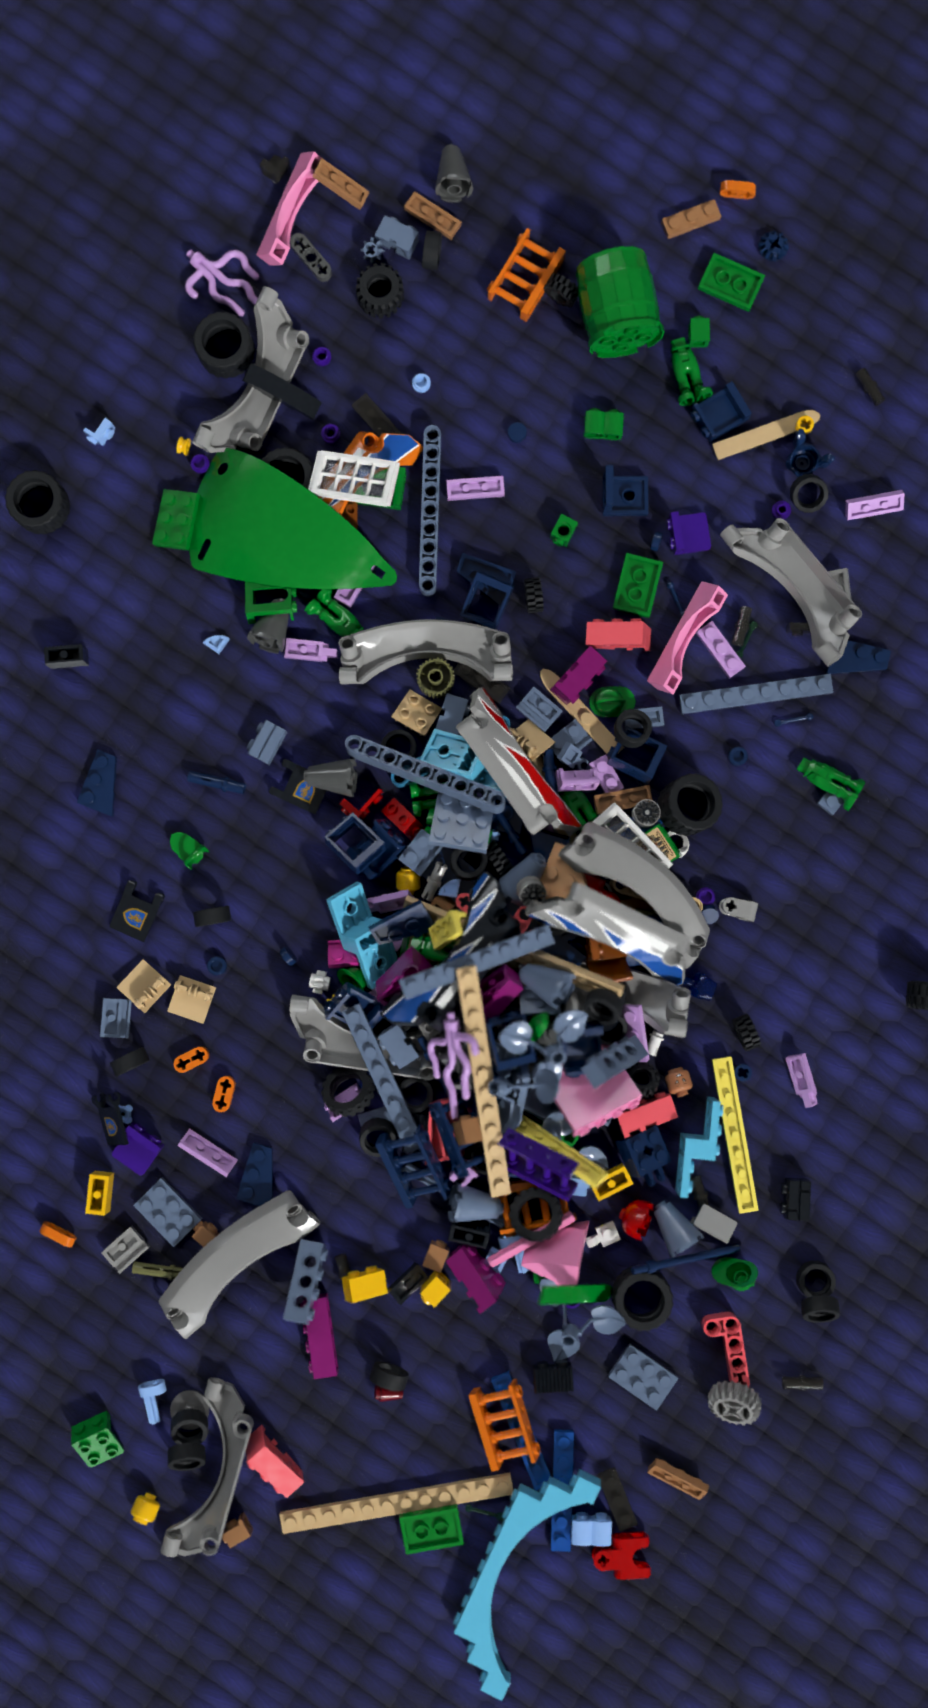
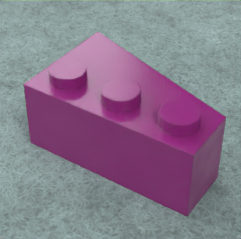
M589 646L550 691L565 705H568L570 702L574 704L580 697L578 693L583 688L586 690L593 683L591 679L594 675L599 676L606 669L604 664L607 660L592 646Z
M411 945L376 981L377 1000L385 1006L394 994L402 992L398 980L434 966Z
M506 964L479 983L485 1022H488L490 1017L499 1016L523 990L519 974Z
M465 1244L458 1246L450 1253L446 1263L459 1282L463 1281L469 1290L466 1294L469 1298H474L479 1306L477 1311L481 1314L497 1301L506 1282L501 1274L496 1273L492 1269L488 1260L481 1256L476 1247Z

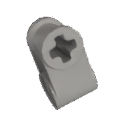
M733 897L724 898L720 901L719 910L722 914L754 922L758 903ZM726 903H730L733 908L729 909L726 907Z

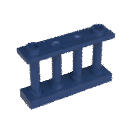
M472 1089L470 1090V1098L465 1100L461 1097L457 1099L458 1107L465 1104L471 1118L478 1117L475 1093ZM441 1101L429 1104L430 1115L435 1120L450 1158L453 1173L457 1176V1179L470 1176L467 1169L485 1161L484 1151L464 1161L460 1150L474 1143L458 1146L453 1134L452 1123L449 1124L445 1114L450 1111L449 1103L443 1106Z
M418 1124L413 1136L392 1140L387 1132L379 1135L375 1146L406 1209L412 1208L417 1197L440 1191L444 1200L449 1198L452 1182L447 1178L430 1142L429 1133L422 1124ZM418 1143L421 1152L400 1157L395 1148ZM425 1159L429 1167L408 1173L405 1171L403 1164ZM433 1175L437 1184L415 1188L410 1180Z

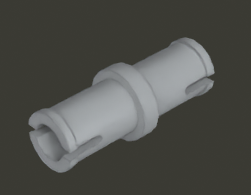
M436 862L431 876L427 878L428 883L421 894L423 899L427 897V901L433 900L437 888L442 884L441 880L448 868L446 864L442 866V862Z

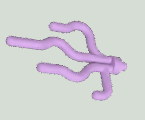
M193 250L187 252L190 264L197 269L187 279L185 284L186 292L193 299L198 298V293L193 289V285L204 276L208 280V289L211 297L218 303L229 306L238 316H243L244 310L231 298L217 293L215 277L226 286L244 288L248 299L254 305L256 304L258 298L247 281L243 279H230L219 270L230 259L238 258L244 271L252 279L258 280L259 274L249 265L244 253L239 250H230L219 260L210 261L200 252L195 253Z
M454 1012L446 1013L447 1020L443 1021L444 1030H446L445 1037L431 1038L427 1044V1053L432 1063L433 1076L439 1079L441 1077V1069L435 1052V1045L447 1046L449 1062L443 1071V1080L449 1094L451 1118L455 1120L458 1118L459 1113L456 1089L451 1079V1072L455 1068L457 1057L463 1066L461 1074L462 1097L465 1100L470 1098L469 1075L471 1065L467 1055L461 1048L460 1041L470 1044L471 1053L474 1056L479 1054V1046L474 1036L459 1032V1019H455Z

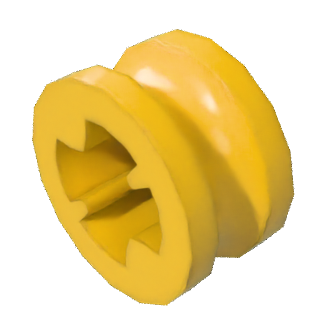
M806 415L801 416L795 424L796 431L803 429L806 435L814 427L813 419ZM802 421L805 424H809L807 429L805 427L801 428Z
M179 437L176 449L178 454L183 452L184 455H188L191 446L190 438L185 440L184 437Z

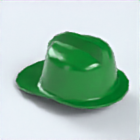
M602 687L595 690L591 695L590 707L594 714L599 717H618L624 710L635 707V697L631 690L626 687Z
M360 966L350 967L347 970H338L337 976L342 987L346 982H349L365 990L367 984Z
M732 1257L718 1259L714 1262L711 1271L713 1278L718 1283L731 1286L738 1291H745L754 1286L758 1277V1269L755 1264Z

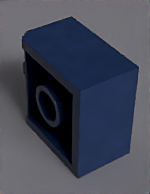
M658 1126L647 1127L642 1132L639 1130L632 1132L629 1137H622L615 1141L627 1172L631 1177L644 1176L650 1187L656 1184L652 1171H654L659 1182L666 1179L661 1166L672 1160Z

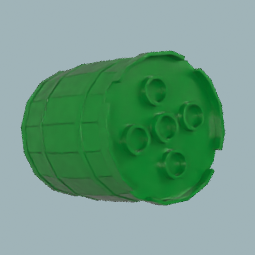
M634 246L606 249L589 256L577 266L578 297L584 326L589 338L588 349L591 354L597 352V357L600 358L627 356L637 353L638 347L647 344V348L663 338L665 331L663 324L660 322L653 276L643 249Z

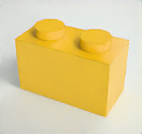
M623 1163L607 1170V1179L596 1189L592 1187L598 1201L633 1184Z
M94 1171L89 1175L85 1214L105 1216L110 1212L114 1172Z
M369 1266L365 1268L366 1271L348 1272V1276L341 1277L345 1301L356 1303L387 1294L385 1270L377 1268V1266Z
M434 1271L421 1285V1299L428 1306L431 1304L435 1308L451 1291V1280L442 1272Z

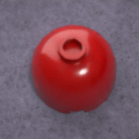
M634 1200L626 1208H622L619 1219L622 1220L623 1231L628 1236L642 1241L641 1236H646L652 1220L649 1211L654 1210V1204L643 1200Z

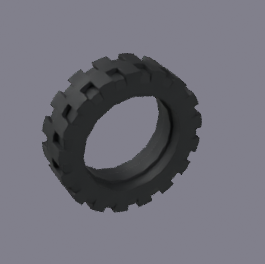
M345 1067L334 1069L331 1075H327L326 1082L322 1084L323 1090H321V1095L327 1107L335 1115H341L342 1117H347L348 1115L355 1116L356 1113L363 1112L364 1108L370 1105V1100L374 1098L373 1091H375L374 1082L367 1071ZM353 1078L362 1081V1089L355 1099L344 1103L335 1101L334 1093L342 1082Z
M531 1187L527 1190H522L519 1195L515 1196L513 1204L511 1203L510 1223L515 1232L524 1239L532 1242H542L552 1238L558 1232V1228L562 1224V1206L558 1199L550 1192L539 1187ZM532 1198L545 1200L552 1209L550 1223L540 1231L528 1230L523 1225L520 1217L522 1206Z

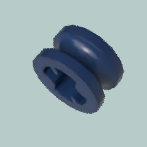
M740 1063L734 1067L737 1080L745 1082L751 1078L752 1071L748 1065ZM739 1068L747 1069L745 1077L738 1076Z

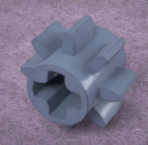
M371 238L370 242L363 241L365 246L360 249L365 254L363 259L368 260L370 258L371 263H375V259L382 260L381 255L385 252L381 248L383 242L378 241L376 243L375 238ZM371 247H375V248H374V252H375L374 254H371V253H372Z

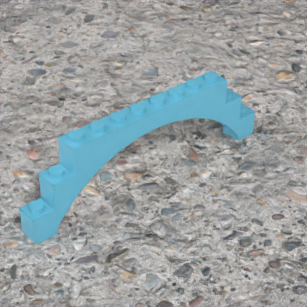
M579 1469L577 1475L573 1474L569 1485L549 1476L548 1481L543 1482L539 1492L521 1483L518 1489L514 1488L510 1497L512 1502L509 1507H505L502 1514L503 1522L501 1525L497 1524L493 1534L496 1537L493 1542H489L485 1553L487 1556L485 1560L481 1559L477 1569L479 1574L477 1578H472L469 1586L471 1591L469 1595L465 1594L461 1606L463 1608L461 1613L457 1612L453 1620L455 1625L454 1634L470 1641L466 1649L468 1653L467 1662L483 1669L479 1681H481V1691L502 1701L511 1680V1673L506 1671L498 1653L491 1618L493 1591L503 1564L517 1543L544 1519L572 1506L584 1503L593 1505L601 1488V1479Z

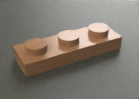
M323 158L319 160L312 177L360 210L365 203L369 191Z
M415 191L404 206L405 211L436 231L441 232L442 235L452 240L462 225L460 220Z
M715 199L665 217L661 223L667 238L670 239L721 219V214Z
M650 785L593 796L596 815L602 814L614 802L622 810L634 808L641 800H652Z
M656 1458L648 1467V1474L698 1500L708 1493L709 1485L701 1479L694 1478L683 1470L669 1465L664 1460Z

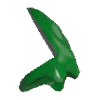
M182 832L171 834L170 845L172 850L184 861V865L192 870V864L198 863L203 858L204 852H209L205 845L199 844L197 840L191 838L188 834Z

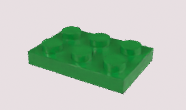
M713 253L698 286V290L749 312L765 275Z
M163 490L152 542L154 546L189 551L201 495L193 492Z
M626 553L612 609L649 618L663 562Z
M457 1504L399 1514L406 1554L464 1545Z

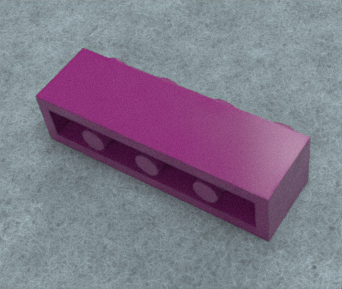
M328 1293L319 1294L317 1301H314L313 1309H315L313 1321H310L309 1325L303 1324L304 1334H308L306 1351L307 1354L311 1355L309 1372L313 1373L314 1379L337 1376L339 1371ZM304 1297L303 1303H300V1308L307 1304L306 1297Z

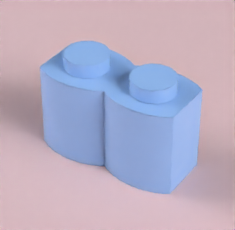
M577 1512L575 1515H572V1545L611 1546V1517L602 1512L592 1516L585 1512Z

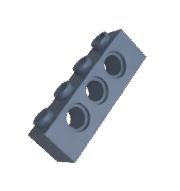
M636 1035L631 1038L625 1036L607 1049L605 1048L586 1060L587 1064L581 1070L595 1089L649 1054Z
M301 1239L283 1316L284 1320L309 1325L310 1321H313L315 1315L313 1305L314 1301H317L319 1297L317 1286L318 1282L322 1281L324 1269L321 1268L323 1261H326L328 1256V1249H326L324 1243ZM315 1258V1265L311 1268L307 1267L308 1259ZM307 1277L311 1278L310 1286L303 1287V1280ZM306 1297L307 1304L300 1308L298 1306L299 1299Z

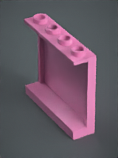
M601 1044L602 1050L609 1047V1045ZM562 1070L559 1091L554 1102L573 1130L572 1137L574 1138L578 1135L580 1137L586 1135L595 1126L597 1128L601 1127L607 1122L606 1120L611 1117L613 1119L619 1117L628 1108L630 1110L636 1108L640 1104L642 1094L626 1070L595 1089L585 1074L577 1078H570Z

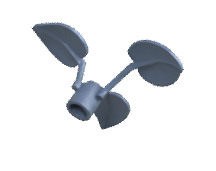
M568 1010L558 1015L553 1023V1029L559 1033L556 1036L557 1045H549L546 1049L529 1040L532 1036V1029L529 1024L523 1021L513 1022L504 1028L499 1034V1040L507 1051L514 1054L524 1053L528 1043L545 1054V1062L537 1063L532 1070L531 1078L534 1084H537L536 1073L542 1069L553 1071L560 1082L563 1070L562 1064L566 1059L565 1053L561 1050L563 1045L560 1038L565 1042L578 1040L585 1029L588 1014L580 1010Z
M495 1042L499 1060L516 1056V1054L507 1051L501 1043ZM515 1067L496 1071L499 1077L496 1078L497 1080L489 1082L488 1091L492 1096L503 1098L498 1107L502 1133H505L508 1128L512 1130L517 1129L522 1121L521 1107L515 1105L514 1099L505 1095H508L512 1089L537 1087L536 1095L538 1099L543 1103H551L559 1091V1080L553 1071L549 1069L539 1070L535 1076L537 1084L512 1085L510 1081L505 1079L511 1075L510 1071L514 1070Z
M554 1111L548 1114L542 1123V1129L544 1128L555 1137L557 1136L561 1141V1135L565 1136L573 1131L561 1111ZM592 1145L580 1148L579 1153L602 1169L609 1168L607 1158L600 1148Z
M548 1278L542 1279L540 1282V1292L542 1286L556 1285L555 1282ZM549 1304V1305H551V1306H553V1307H556V1306H559L560 1304ZM562 1304L564 1330L552 1331L547 1340L554 1362L563 1360L575 1354L580 1348L578 1336H582L583 1331L590 1323L593 1322L595 1330L601 1334H613L626 1325L625 1319L616 1309L607 1305H599L591 1310L593 1318H590L579 1330L576 1325L567 1324L566 1304Z

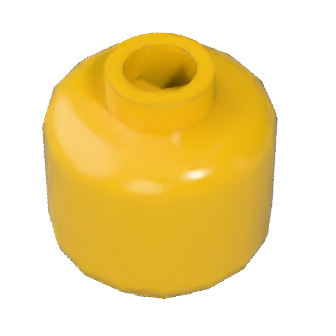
M407 866L401 867L396 873V888L399 891L409 890L414 895V892L421 888V876Z
M146 1492L145 1495H138L131 1509L134 1521L147 1525L148 1522L150 1523L155 1520L160 1508L156 1495Z

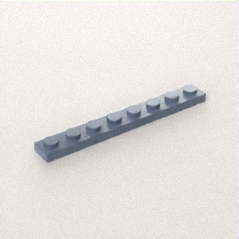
M831 674L681 694L679 695L682 715L832 694L833 686Z
M546 924L398 981L407 1000L457 981L455 968L476 965L478 973L555 944L549 925Z
M359 1003L343 1010L344 1019L400 1139L413 1136L417 1125L361 1004ZM418 1143L406 1145L404 1148L408 1154L419 1149Z

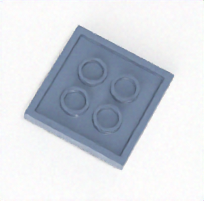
M438 792L429 845L486 854L493 813Z

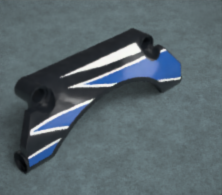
M484 870L469 889V905L462 929L463 933L459 936L454 947L442 963L511 938L520 927L519 921L504 910L507 903L500 883ZM489 969L477 973L479 983ZM455 981L407 1000L403 992L396 993L390 998L380 1012V1015L395 1025L420 1026L424 1021L437 1031L443 1032L445 1031L443 1021L447 1020L446 1013L454 1012L456 1016L461 1009L458 983Z

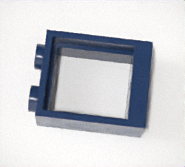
M478 571L460 613L464 617L463 620L472 624L477 622L482 624L481 626L496 630L514 585ZM480 582L505 592L494 622L469 611Z
M625 726L623 730L631 738L642 736V733L628 726ZM649 737L641 746L654 753L646 772L616 758L621 748V744L618 741L615 747L611 746L607 757H609L607 764L649 784L667 745Z
M353 812L349 816H344L340 824L335 828L329 829L324 837L326 845L356 875L361 873L386 850L385 843ZM353 826L372 843L355 860H352L335 844Z
M513 1011L506 1013L507 1017L500 1018L499 1016L488 1018V1022H485L494 1070L501 1071L536 1061L533 1045L529 1043L524 1054L499 1060L491 1027L513 1021L527 1023L525 1014Z

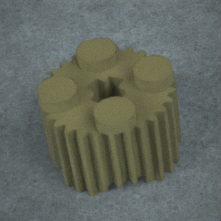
M437 657V659L425 660V663L419 665L416 680L422 693H425V696L428 695L429 698L432 696L433 699L435 697L438 699L445 697L446 693L449 694V690L452 691L455 683V674L452 666L450 667V664H447V660L443 661V658L439 659ZM438 674L440 680L433 682L431 676L435 677Z

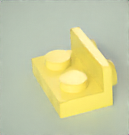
M458 910L448 911L447 915L437 920L429 928L434 950L443 949L463 933L460 921L467 916L466 912H459Z

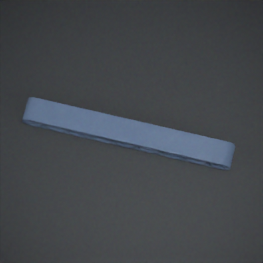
M429 425L425 428L423 441L419 588L421 594L427 597L434 595L437 589L441 431L436 425ZM435 433L437 438L429 439L428 435ZM429 452H435L437 456L434 458H429L427 454ZM433 470L436 472V475L429 477L426 473ZM434 489L436 493L429 496L426 494V491ZM427 508H433L435 509V512L429 515L425 512V510ZM428 526L435 529L432 533H426L424 530ZM427 545H432L434 547V550L432 552H426L424 550V547ZM426 564L433 565L431 571H425L423 567ZM429 582L433 587L430 590H425L423 585Z
M350 735L345 740L346 751L351 758L494 814H499L505 809V795L496 789L357 735ZM353 744L359 745L356 749L350 748ZM370 751L377 752L373 756L367 755ZM388 758L394 759V761L391 763L385 762V760ZM405 765L412 766L409 770L403 769ZM423 772H428V773H430V774H429L428 776H426V777H423V776L420 775V774L423 773ZM440 779L447 780L445 784H441L438 781ZM458 786L465 787L463 791H458L456 788ZM482 793L483 797L476 798L474 794ZM500 800L502 803L494 805L492 801Z

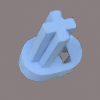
M517 1233L508 1237L505 1234L499 1236L500 1249L507 1247L522 1237ZM522 1251L515 1255L518 1273L524 1274L530 1270L521 1266L524 1253Z
M164 1379L147 1381L138 1386L139 1395L141 1398H144L149 1424L152 1423V1425L161 1421L155 1396L167 1391Z

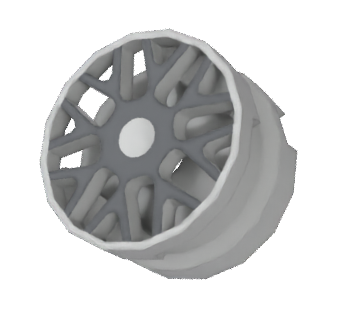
M644 799L634 806L631 817L637 826L649 828L659 820L661 810L655 801Z
M526 876L517 883L516 894L523 905L527 906L532 899L536 901L540 899V903L545 900L546 889L537 877Z

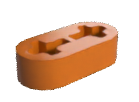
M725 180L720 184V195L723 197L752 199L756 194V184L752 182Z
M199 1046L178 1056L173 1064L175 1070L179 1073H184L205 1063L209 1059V1051L204 1046ZM197 1050L205 1053L203 1060L200 1058L193 1059V1056L198 1054ZM180 1059L183 1061L190 1060V1063L185 1065L186 1069L179 1067Z
M223 1076L217 1082L212 1106L217 1112H225L231 1106L236 1086L235 1079L231 1076ZM227 1079L229 1080L228 1083L231 1084V1087H228L225 1093L223 1092L224 1085L221 1084L222 1082H225ZM222 1095H224V1102L227 1105L219 1108L220 1104H217V1101H220Z
M44 1221L39 1230L42 1235L66 1247H72L77 1238L73 1233L48 1221Z

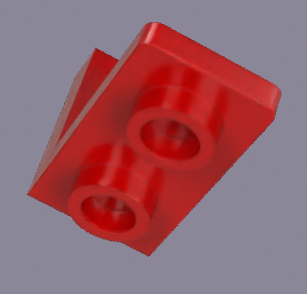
M379 788L360 810H357L344 798L340 803L343 807L341 811L348 816L353 812L359 819H364L370 813L369 808L373 803L377 805L383 798L381 795L383 791Z
M395 798L381 811L411 841L421 829L425 830V827Z

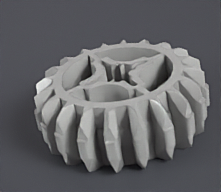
M724 1380L723 1383L717 1382V1385H713L710 1389L708 1407L710 1412L715 1414V1417H720L722 1421H728L729 1424H751L752 1421L757 1420L761 1413V1398H759L758 1393L754 1392L753 1388H748L747 1384L742 1385L740 1382L734 1383L733 1380L731 1382Z

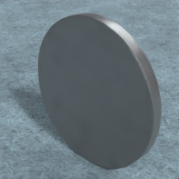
M185 1390L180 1392L172 1401L170 1413L173 1418L177 1412L192 1408L204 1412L208 1417L210 1409L203 1399L204 1395L196 1390ZM196 1424L180 1426V1428L185 1430H194L200 1427Z

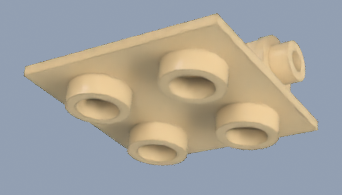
M409 690L391 717L396 722L399 721L404 724L406 728L409 727L410 730L413 729L420 736L426 737L429 728L442 708L416 692Z
M529 719L516 729L509 728L531 762L555 744L553 739Z
M143 959L116 988L131 1000L137 1008L146 1013L171 984Z
M180 975L178 981L174 984L175 990L167 1012L204 1024L216 987Z

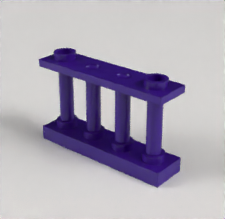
M508 1128L498 1145L508 1149L505 1153L507 1171L568 1202L578 1187V1182L570 1178L579 1163Z

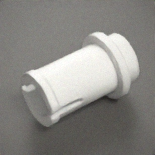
M653 1030L649 1034L651 1037L648 1042V1051L650 1055L656 1056L661 1041H664V1034Z

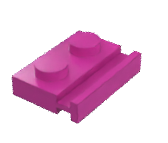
M340 940L328 941L329 969L360 966L357 955L344 950Z

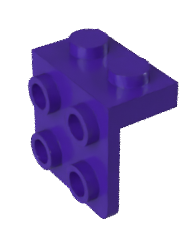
M678 511L670 513L668 519H666L667 530H670L671 538H669L670 549H673L674 555L707 551L711 548L706 513L701 512L679 516Z
M132 1123L125 1130L129 1144L117 1145L112 1152V1156L136 1174L142 1176L164 1147V1144L157 1136L146 1132V1129L140 1124Z

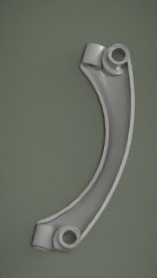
M411 620L373 627L344 636L339 640L342 667L339 669L341 685L364 684L378 673L399 663L437 657L465 664L481 673L489 681L513 680L509 635L506 632L481 625L451 620Z
M593 822L586 823L581 833L575 837L573 844L568 843L564 846L558 856L576 872L596 874L613 879L630 887L645 898L658 913L665 926L690 937L685 955L682 957L685 960V969L690 967L700 955L701 949L706 946L710 928L688 890L663 863L640 846Z
M583 961L579 967L588 970L585 961ZM521 963L519 964V966H518V974H519V971H520L521 967H522L524 964H521ZM630 969L633 979L625 981L627 996L623 1005H642L644 1021L659 1033L685 1038L691 992L687 988L680 987L669 981Z
M290 1190L252 1210L212 1239L176 1276L159 1299V1304L166 1318L171 1321L174 1329L183 1338L187 1339L206 1322L208 1312L214 1300L237 1274L264 1255L283 1246L301 1241V1239H304L320 1225V1221L311 1211H306L305 1207L298 1202Z

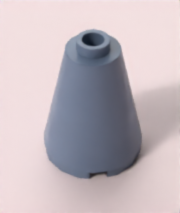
M531 853L499 879L498 882L504 897L509 896L513 899L511 901L513 904L525 906L516 894L517 883L526 876H535L539 880L541 879L547 866L543 855Z
M530 963L523 965L519 971L520 981L556 1010L562 1009L559 1007L562 1003L566 1005L574 991L575 984L572 983L573 978L576 979V976L571 972Z
M455 1182L456 1185H453L448 1204L451 1205L452 1211H448L450 1222L497 1219L499 1215L503 1214L504 1204L501 1203V1199L497 1197L492 1198L490 1194L468 1185L461 1187L462 1183Z
M664 1200L655 1206L656 1211L654 1215L671 1258L676 1256L674 1252L676 1254L681 1253L704 1238L702 1233L671 1202L666 1204Z

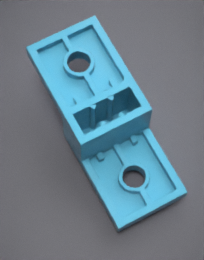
M438 729L433 730L420 758L421 761L502 792L462 736ZM449 748V752L447 754H440V752L443 749Z
M355 882L329 897L326 901L343 949L357 955L367 987L373 989L376 987V981L398 960L393 942L378 945L369 931V926L381 919L372 916L362 884ZM351 903V911L347 912V906ZM381 958V965L377 967V961Z
M707 1097L704 1134L680 1133L675 1191L682 1198H688V1193L692 1192V1181H690V1173L694 1172V1161L692 1159L715 1161L716 1156H719L720 1145L717 1144V1137L721 1136L719 1116L722 1117L723 1105L715 1097Z

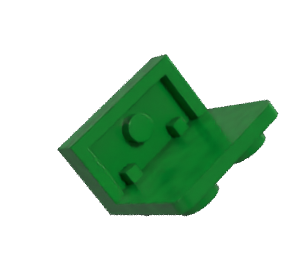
M108 1411L71 1427V1445L88 1467H94L124 1452V1447L111 1431V1415Z

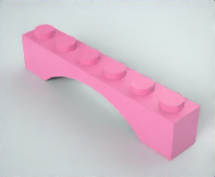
M314 151L300 154L256 254L270 266L283 265L290 250V234L295 217L307 195L319 182L312 177L321 159Z
M701 581L647 680L656 689L670 694L675 693L682 680V663L690 640L703 623L720 611L728 596L719 585Z

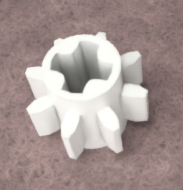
M317 970V974H311L309 987L313 988L312 993L322 994L323 990L328 991L331 977L326 976L327 972Z

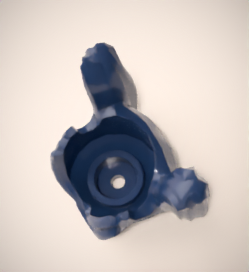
M803 429L796 431V436L793 440L794 450L788 456L785 464L786 468L794 472L797 477L804 474H812L818 468L824 469L835 460V456L828 453L821 456L820 452L813 445L805 443L806 433Z

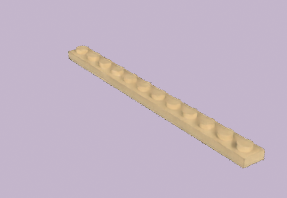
M407 895L403 908L418 901V899ZM422 901L434 922L447 915V911ZM466 919L460 921L462 929ZM536 950L513 959L524 965L530 963L571 972L576 976V979L573 978L572 983L576 987L588 992L595 988H605L616 993L621 998L625 985L541 950Z
M476 965L455 968L465 1033L474 1036L479 1046V1054L474 1056L471 1053L470 1044L467 1042L477 1112L483 1138L482 1144L490 1195L493 1198L511 1194L504 1147L498 1145L502 1138L497 1099L496 1096H492L488 1091L489 1082L494 1079Z
M511 1473L281 1511L282 1532L287 1534L508 1496L513 1492Z

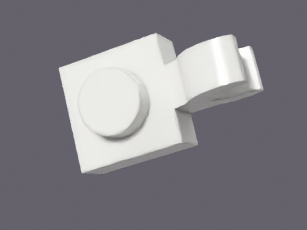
M612 1220L596 1227L597 1234L587 1237L585 1241L589 1248L596 1246L600 1242L605 1247L621 1240Z

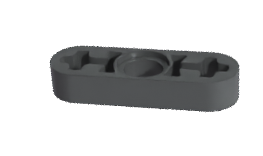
M301 233L294 234L290 239L292 250L319 281H328L332 276L331 267L305 235ZM296 241L302 242L303 247L305 248L304 251L302 250L300 245H296ZM310 253L316 255V259L313 262L306 260V256ZM318 264L322 270H326L325 275L323 273L320 274V270L317 267Z

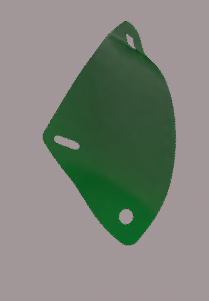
M225 448L224 452H217L197 492L201 496L189 548L191 564L195 569L245 582L305 589L391 586L396 582L397 574L395 570L381 557L370 542L345 518L307 488L273 466L247 453L231 448ZM223 463H227V471L224 474L219 475V466ZM210 539L211 544L204 559L199 560L198 554L204 541ZM376 565L385 572L382 579L372 573V566Z

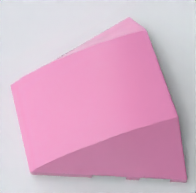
M590 1220L573 1222V1224L559 1230L552 1238L538 1242L525 1249L521 1266L541 1277L550 1279L556 1285H578Z

